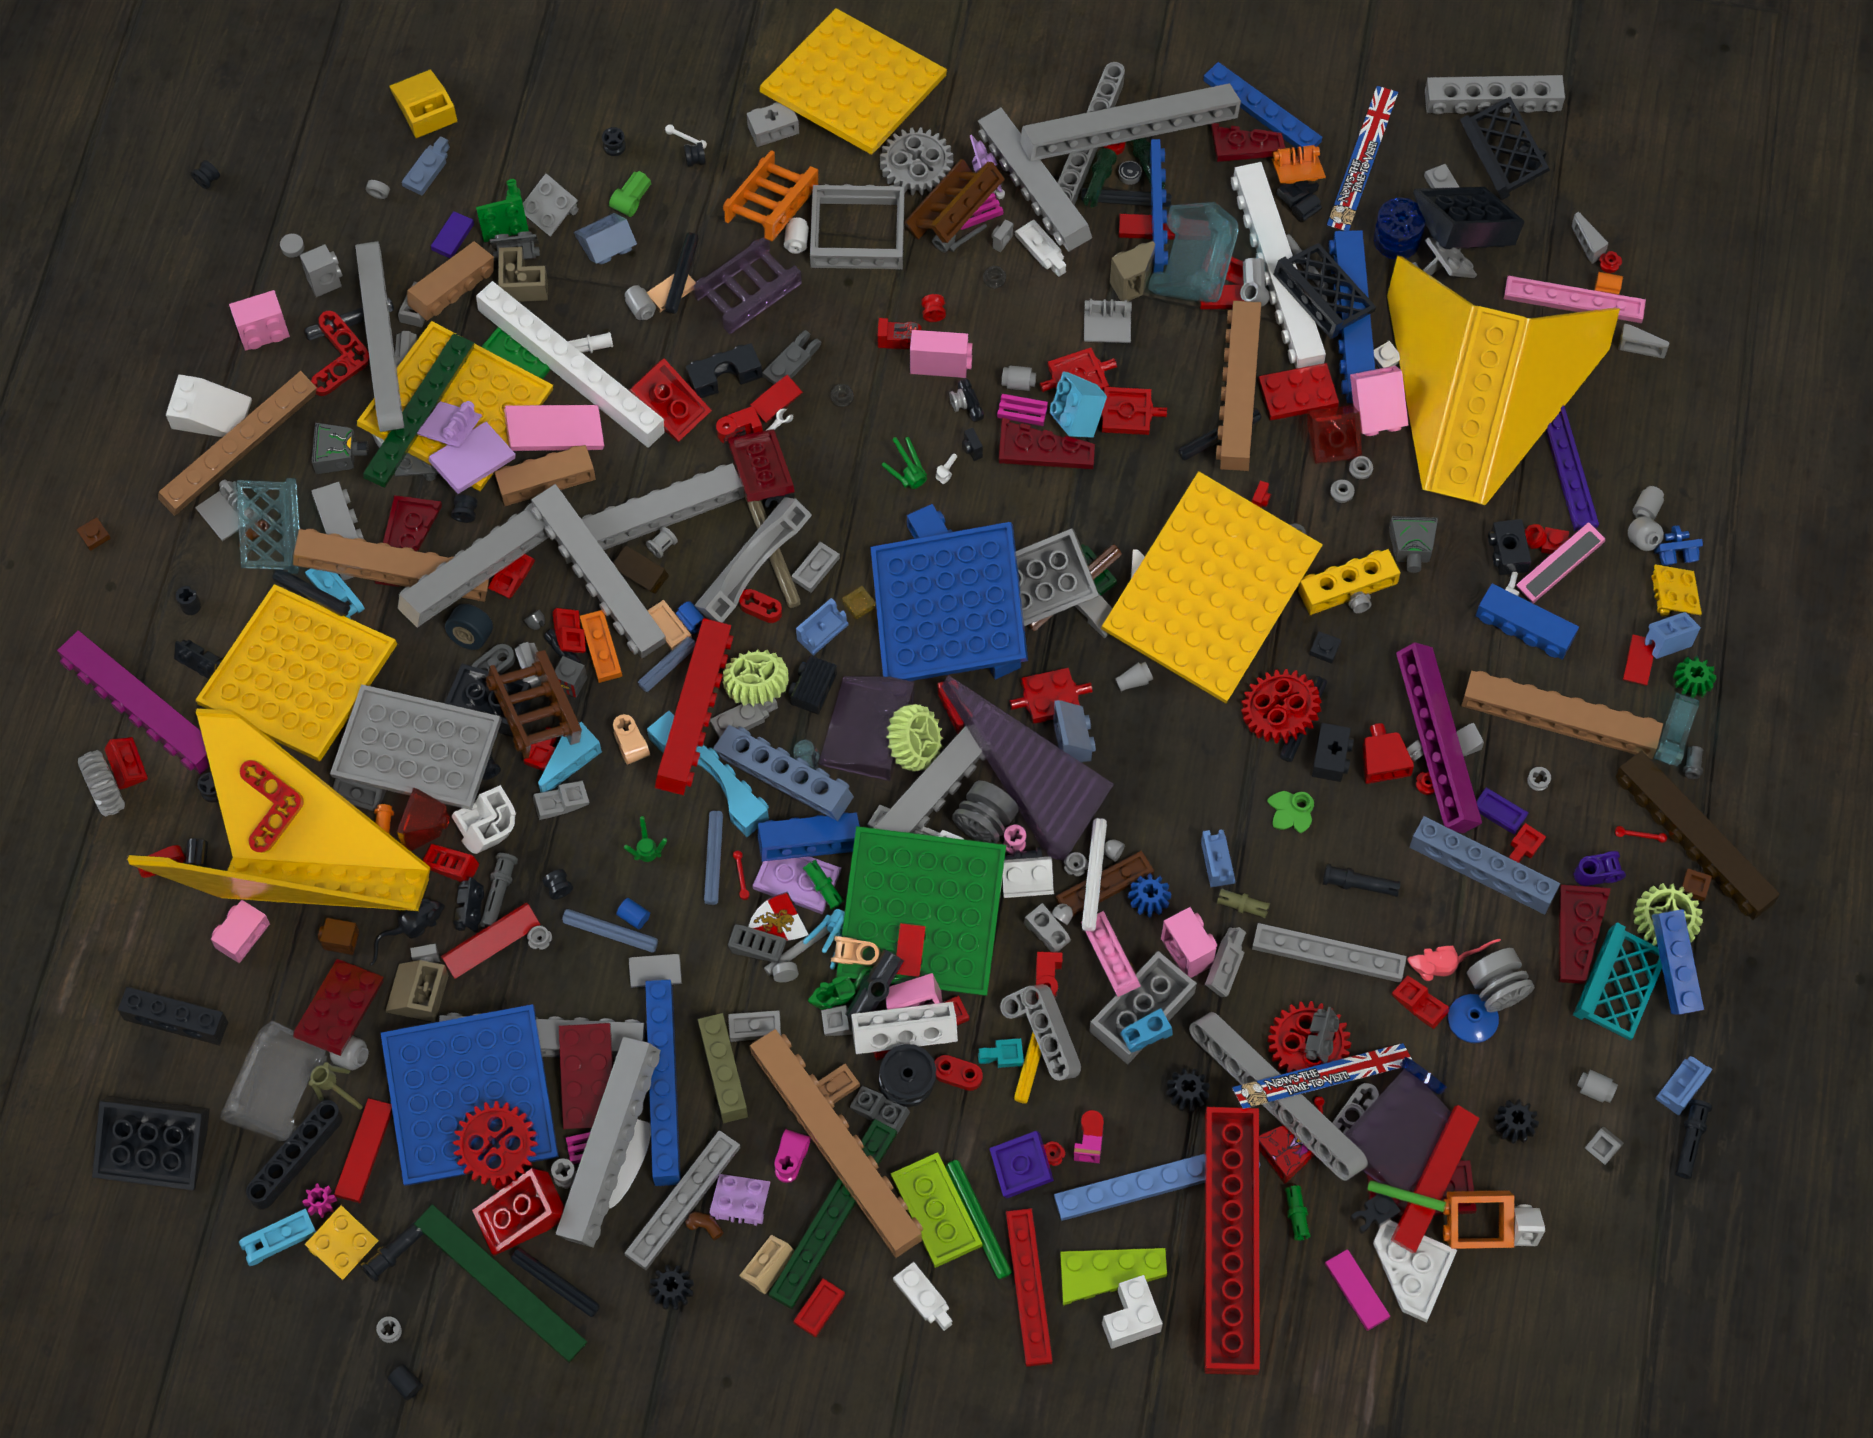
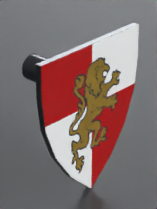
M788 891L778 894L761 904L755 911L749 924L750 928L785 938L787 941L809 935Z

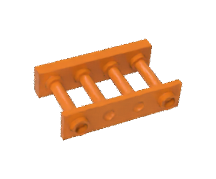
M771 150L765 158H761L758 166L732 197L725 201L723 206L725 222L729 223L738 214L762 224L765 228V239L773 241L813 193V185H818V169L810 166L801 175L775 165V152ZM773 173L796 184L794 187L787 188L766 178ZM759 187L784 196V199L776 202L755 192ZM749 200L774 211L770 215L765 216L743 206Z

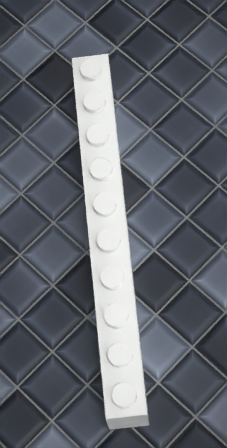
M1258 162L1235 167L1234 177H1231L1233 191L1237 190L1238 207L1244 211V225L1250 229V243L1252 247L1256 248V258L1264 260L1265 286L1268 285L1270 303L1275 305L1276 322L1281 324L1283 329L1281 331L1282 340L1289 347V361L1291 364L1294 363L1296 369L1323 364L1326 353L1315 321L1273 275L1278 260L1283 257L1289 259L1293 255L1262 163Z
M492 281L476 295L478 311L510 335L531 354L538 357L541 362L547 364L552 371L594 405H598L599 409L649 448L664 434V419L496 283Z

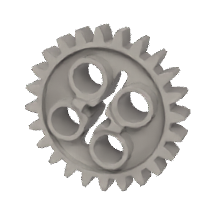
M921 127L918 132H914V129L910 128V133L908 134L904 130H901V136L893 134V141L887 139V146L882 147V154H880V170H882L883 177H887V183L891 184L894 182V186L904 187L905 192L907 189H910L911 195H914L916 190H919V193L923 195L924 189L931 193L932 186L936 187L953 168V153H951V146L946 145V139L939 140V133L931 136L930 129L923 133Z

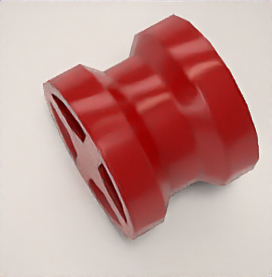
M930 294L922 298V307L925 309L923 311L924 320L938 322L946 317V311L943 308L945 304L943 296Z

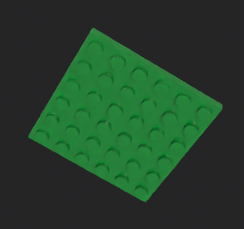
M856 826L842 937L871 942L880 948L881 953L886 949L896 955L900 923L926 926L920 977L933 973L940 990L987 996L1006 845ZM868 947L863 951L864 960L870 961L874 958V948ZM838 963L837 977L848 976L850 979H857L861 971L868 966ZM896 974L895 977H900V980H892L891 984L897 985L919 977Z

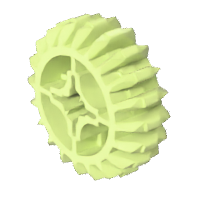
M757 649L756 652L752 653L748 650L747 654L744 655L739 653L738 658H731V663L726 664V668L723 671V685L729 698H733L735 703L742 702L743 706H746L748 703H751L753 707L757 703L764 705L766 701L773 703L774 697L780 698L781 692L786 691V685H788L789 681L788 668L782 657H778L776 653L770 654L768 650L760 652Z
M917 704L903 706L894 712L892 718H889L891 725L886 727L889 731V735L886 737L890 742L888 748L892 749L891 756L896 758V764H900L902 769L909 771L926 770L940 755L939 750L943 748L940 744L944 738L940 735L942 728L938 727L939 719L934 718V712L929 711L928 707Z
M1662 883L1659 889L1652 886L1649 892H1643L1642 898L1638 899L1636 903L1637 908L1634 909V915L1637 916L1634 919V924L1640 925L1637 931L1638 933H1646L1643 939L1645 941L1652 939V945L1656 946L1657 940L1652 914L1667 912V910H1680L1677 908L1678 906L1684 909L1690 943L1693 942L1695 939L1694 935H1698L1700 932L1699 926L1702 925L1703 919L1700 918L1702 909L1696 908L1699 904L1698 900L1691 901L1692 892L1685 895L1683 893L1684 887L1675 890L1674 883L1669 886V889ZM1657 902H1666V904L1662 907H1650Z

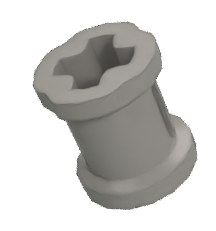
M663 526L660 529V533L653 540L646 542V546L656 557L661 558L663 552L670 545H675L678 540L668 528Z
M563 1158L553 1163L551 1173L555 1184L565 1189L570 1188L576 1176L573 1163ZM565 1170L568 1175L563 1177L560 1172Z

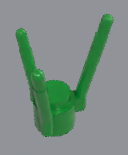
M894 437L893 442L908 465L903 471L905 475L903 477L885 462L882 463V466L901 481L905 488L910 486L912 489H916L926 482L927 474L922 468L910 438L906 437L905 440L915 464L912 463L898 439Z
M641 816L642 839L637 843V851L628 845H624V849L633 855L635 860L640 859L644 862H650L656 857H661V851L666 845L667 838H663L656 848V843L648 838L645 818Z

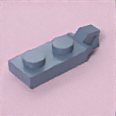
M440 136L434 143V146L429 145L403 179V187L421 196L425 193L446 164L448 156L446 152L450 148L447 139Z

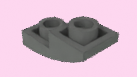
M864 1086L861 1087L850 1105V1109L872 1122L876 1119L895 1129L897 1134L910 1114L908 1108L887 1100L883 1094Z

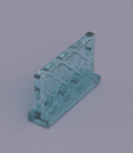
M286 478L285 482L237 480L236 492L241 568L286 569L290 574H298L300 566L293 565V556L299 532L296 478ZM242 488H251L257 495L250 500L243 494ZM269 489L279 490L280 496L274 501L265 492ZM260 497L270 504L264 511L254 504ZM248 507L259 514L252 521L244 515V511ZM272 508L281 514V518L276 522L267 515ZM261 518L271 525L265 532L255 524ZM250 528L260 535L254 542L245 536V532ZM274 529L281 533L283 537L278 543L268 536ZM262 539L273 546L267 553L257 546ZM251 549L261 556L258 561L247 560V553ZM277 550L284 556V562L274 561L270 555Z

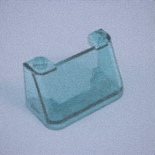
M1216 202L1171 205L1167 217V225L1176 235L1165 273L1159 271L1152 274L1148 289L1154 294L1205 303L1217 302L1222 294L1238 235V223L1233 216Z

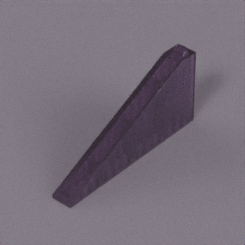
M948 675L942 685L944 692L1008 794L1019 807L1018 810L1042 848L1047 850L1046 852L1050 857L1064 861L1114 784Z

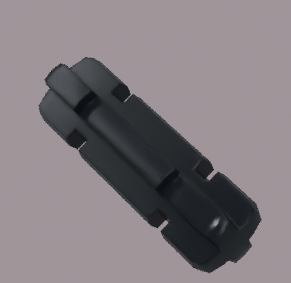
M968 379L960 380L958 382V389H962L965 395L967 410L970 412L972 421L982 420L984 412L979 406L980 403L974 390L971 388L970 381Z
M550 629L545 633V640L553 646L552 648L561 658L564 656L581 663L576 653L561 651L555 629Z

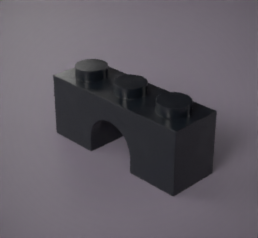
M752 343L739 345L733 350L724 353H716L704 360L693 361L686 365V373L691 388L702 399L719 393L717 378L721 374L731 373L735 375L740 385L762 378V367Z

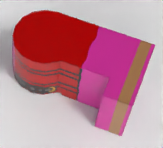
M1087 1111L1081 1118L1083 1141L1082 1144L1075 1143L1074 1161L1100 1164L1104 1120L1098 1111Z

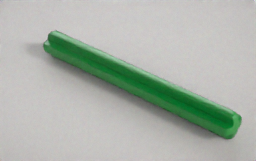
M951 1161L946 1165V1170L982 1242L985 1253L997 1278H1006L1011 1274L1006 1258L960 1161Z

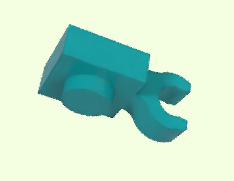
M1021 1038L996 1040L995 1048H980L978 1053L979 1064L997 1061L998 1068L1023 1066Z

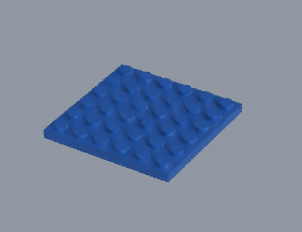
M1011 522L871 547L885 685L1028 661L1014 530Z
M533 1004L381 1033L404 1186L466 1175L463 1171L467 1165L459 1166L457 1164L462 1159V1156L454 1155V1152L460 1149V1147L453 1144V1141L460 1140V1137L454 1132L463 1130L459 1121L466 1123L469 1121L466 1113H470L473 1116L476 1114L475 1106L481 1111L484 1110V1102H487L491 1108L494 1107L495 1101L499 1102L500 1108H503L504 1104L508 1102L510 1104V1111L517 1106L519 1108L518 1116L523 1113L528 1115L524 1123L530 1121L534 1123L529 1131H536L538 1135L531 1138V1141L539 1144L531 1148V1151L535 1152L537 1156L529 1157L528 1160L530 1162L559 1157ZM493 1120L490 1124V1130L493 1132L499 1131L503 1126L502 1120ZM509 1127L503 1137L512 1132L513 1127ZM476 1137L472 1140V1150L482 1148L484 1143L482 1137ZM517 1137L511 1138L508 1142V1149L512 1151L518 1149L521 1143L520 1139ZM500 1138L498 1141L496 1139H492L491 1148H500L501 1145L499 1144V1141L502 1138ZM487 1150L484 1154L480 1155L478 1157V1160L481 1161L489 1152V1150ZM496 1155L490 1158L489 1167L491 1169H496L501 1165L500 1156Z

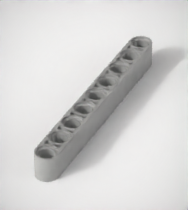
M1111 62L1106 65L1087 113L1115 107L1124 84L1125 69L1122 64ZM1098 147L1073 152L1068 156L1058 184L1073 205L1077 201ZM1045 226V230L1049 234L1053 235V230L1048 231V229Z
M1210 1012L1190 1025L1189 1030L1192 1038L1241 1085L1281 1075L1216 1013ZM1302 1094L1262 1104L1341 1180L1346 1181L1367 1167L1368 1162L1365 1154Z

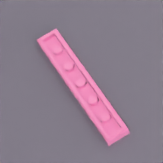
M1514 276L1507 277L1504 293L1505 300L1574 312L1616 307L1620 308L1618 319L1642 323L1646 302V299Z

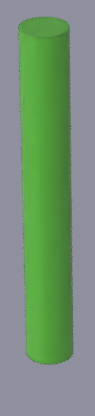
M1370 1180L1368 1185V1191L1444 1212L1446 1208L1445 1201Z

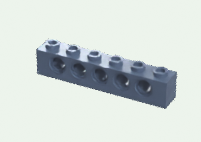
M728 725L713 748L720 759L836 821L840 819L854 797L848 789L850 786L846 782L838 778L836 781L829 778L830 775L820 768L816 770L810 768V765L799 757L796 760L789 757L790 754L780 747L777 749L772 748L771 744L761 737L755 739L743 727L739 726L737 729ZM749 747L746 752L741 753L744 748ZM769 757L766 762L761 763L764 758ZM788 768L785 773L780 774L783 769ZM808 778L804 784H800L803 779ZM828 789L825 794L820 795L822 790Z
M1425 816L1414 833L1409 847L1544 915L1560 885L1559 882Z

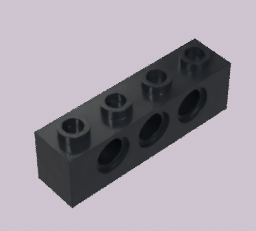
M126 987L118 1008L120 1015L125 1021L219 1046L228 1025V1021L221 1011Z

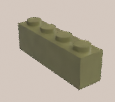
M723 1013L698 1019L699 1028L722 1121L727 1123L747 1118V1107Z

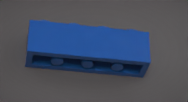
M1493 583L1482 599L1476 613V617L1480 618L1483 623L1492 624L1500 628L1505 634L1514 635L1522 639L1527 645L1536 646L1544 650L1549 656L1558 657L1562 660L1579 629V626Z
M844 812L838 821L829 816L817 815L810 818H791L782 821L769 820L758 823V842L762 862L853 852L856 826L860 827L857 813Z
M1684 909L1652 914L1671 1014H1684L1704 1010Z

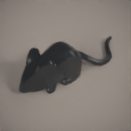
M422 899L418 911H404L398 917L399 927L397 929L384 931L376 937L374 941V959L370 965L372 966L377 960L378 944L382 937L401 933L406 934L411 939L419 937L425 932V928L437 925L436 920L439 919L445 905L437 901Z

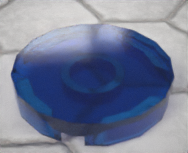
M1403 1058L1400 1065L1408 1074L1419 1080L1434 1093L1441 1095L1447 1087L1411 1059Z

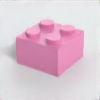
M274 290L229 304L245 351L258 349L262 345L280 342L290 337Z
M1189 907L1164 920L1161 940L1179 969L1192 978L1212 967L1217 943L1211 934L1207 935L1200 915L1198 913L1194 914Z

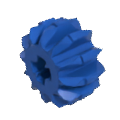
M1151 873L1148 874L1147 880L1139 876L1138 883L1133 882L1131 884L1132 891L1128 894V898L1132 900L1131 907H1139V915L1147 911L1149 918L1152 916L1153 911L1158 915L1162 914V908L1167 909L1169 907L1167 900L1171 899V893L1167 891L1169 889L1168 883L1161 884V876L1153 880ZM1147 893H1151L1153 898H1149Z

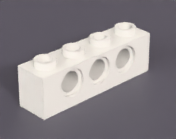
M953 1002L851 1014L856 1054L892 1050L894 1047L903 1044H912L920 1047L958 1041Z

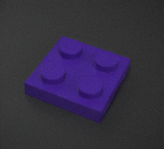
M1038 1131L990 1148L1003 1197L1009 1198L1054 1181L1042 1138Z

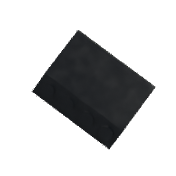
M1486 187L1419 188L1413 191L1431 236L1439 242L1442 248L1462 247L1469 249L1470 247L1487 248L1488 246L1505 247L1516 245L1525 221Z
M108 1096L99 1102L92 1178L195 1190L207 1137L210 1108Z

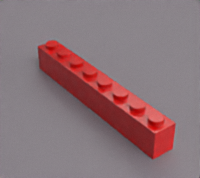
M706 618L702 620L655 784L657 789L684 795L686 786H692L695 773L691 772V768L698 765L700 753L696 752L697 747H703L706 733L702 732L703 726H709L712 713H709L708 709L709 707L714 708L717 693H713L715 687H720L723 674H720L719 671L720 668L725 669L728 655L724 653L726 649H731L734 636L729 635L731 625Z

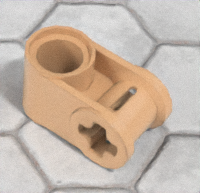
M625 714L616 717L613 722L614 737L625 763L628 765L650 756L647 743L640 734L634 719Z
M834 936L836 947L831 962L874 966L881 955L880 948L874 943ZM868 947H872L875 950V956L870 961H866L863 958V951Z

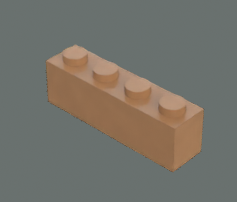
M475 241L408 289L407 305L427 321L433 316L439 315L445 307L455 303L461 295L471 291L484 278L487 279L491 276L494 270V256Z
M586 445L573 446L559 453H549L542 458L528 459L521 464L504 466L500 470L494 471L504 506L532 499L554 484L562 490L596 480Z

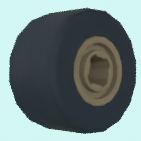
M461 604L454 609L446 621L445 630L450 639L457 645L465 649L477 650L485 644L492 633L493 623L489 616L476 606Z

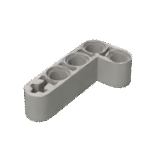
M1044 984L1028 986L1003 998L1000 1009L1006 1018L1028 1017L1050 1075L1059 1081L1078 1076L1081 1071V1064L1050 987ZM1036 992L1038 993V996H1039L1038 1002H1037V1000L1035 999V993H1036ZM1015 1002H1017V1004H1018V1010H1017V1011H1016V1009H1015ZM1045 1015H1046V1017L1048 1018V1024H1047V1025L1045 1024V1021H1044ZM1054 1039L1057 1041V1049L1054 1047Z

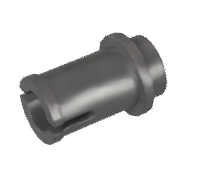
M1692 746V748L1688 747L1687 762L1686 766L1683 767V772L1689 779H1698L1703 774L1701 767L1703 749L1698 746Z

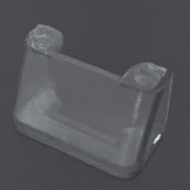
M274 1021L269 1022L259 1030L222 1110L220 1119L280 1141L287 1140L296 1130L297 1125L294 1124L293 1115L311 1073L316 1067L323 1066L327 1060L326 1050L293 1038V1030Z

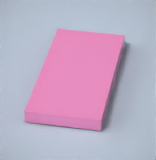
M598 405L505 406L504 408L508 442L512 451L568 450L570 447L586 445L587 450H603L604 448Z

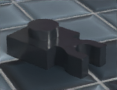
M1308 180L1297 181L1293 184L1285 183L1278 187L1276 194L1292 208L1293 205L1310 193L1318 191L1319 184L1315 182L1310 185Z
M1378 1194L1364 1203L1365 1211L1355 1212L1351 1215L1350 1219L1353 1222L1359 1218L1365 1221V1225L1359 1228V1232L1363 1234L1373 1222L1380 1227L1399 1215L1401 1210L1391 1197Z

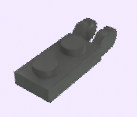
M803 331L796 338L795 342H792L762 372L763 377L773 385L786 375H789L792 379L811 360V356L819 349L822 342L819 339H814L807 346L806 350L802 349L801 347L808 341L811 335L808 331Z

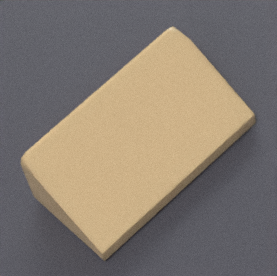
M771 1235L739 1276L757 1290L766 1294L780 1277L795 1251L788 1243Z

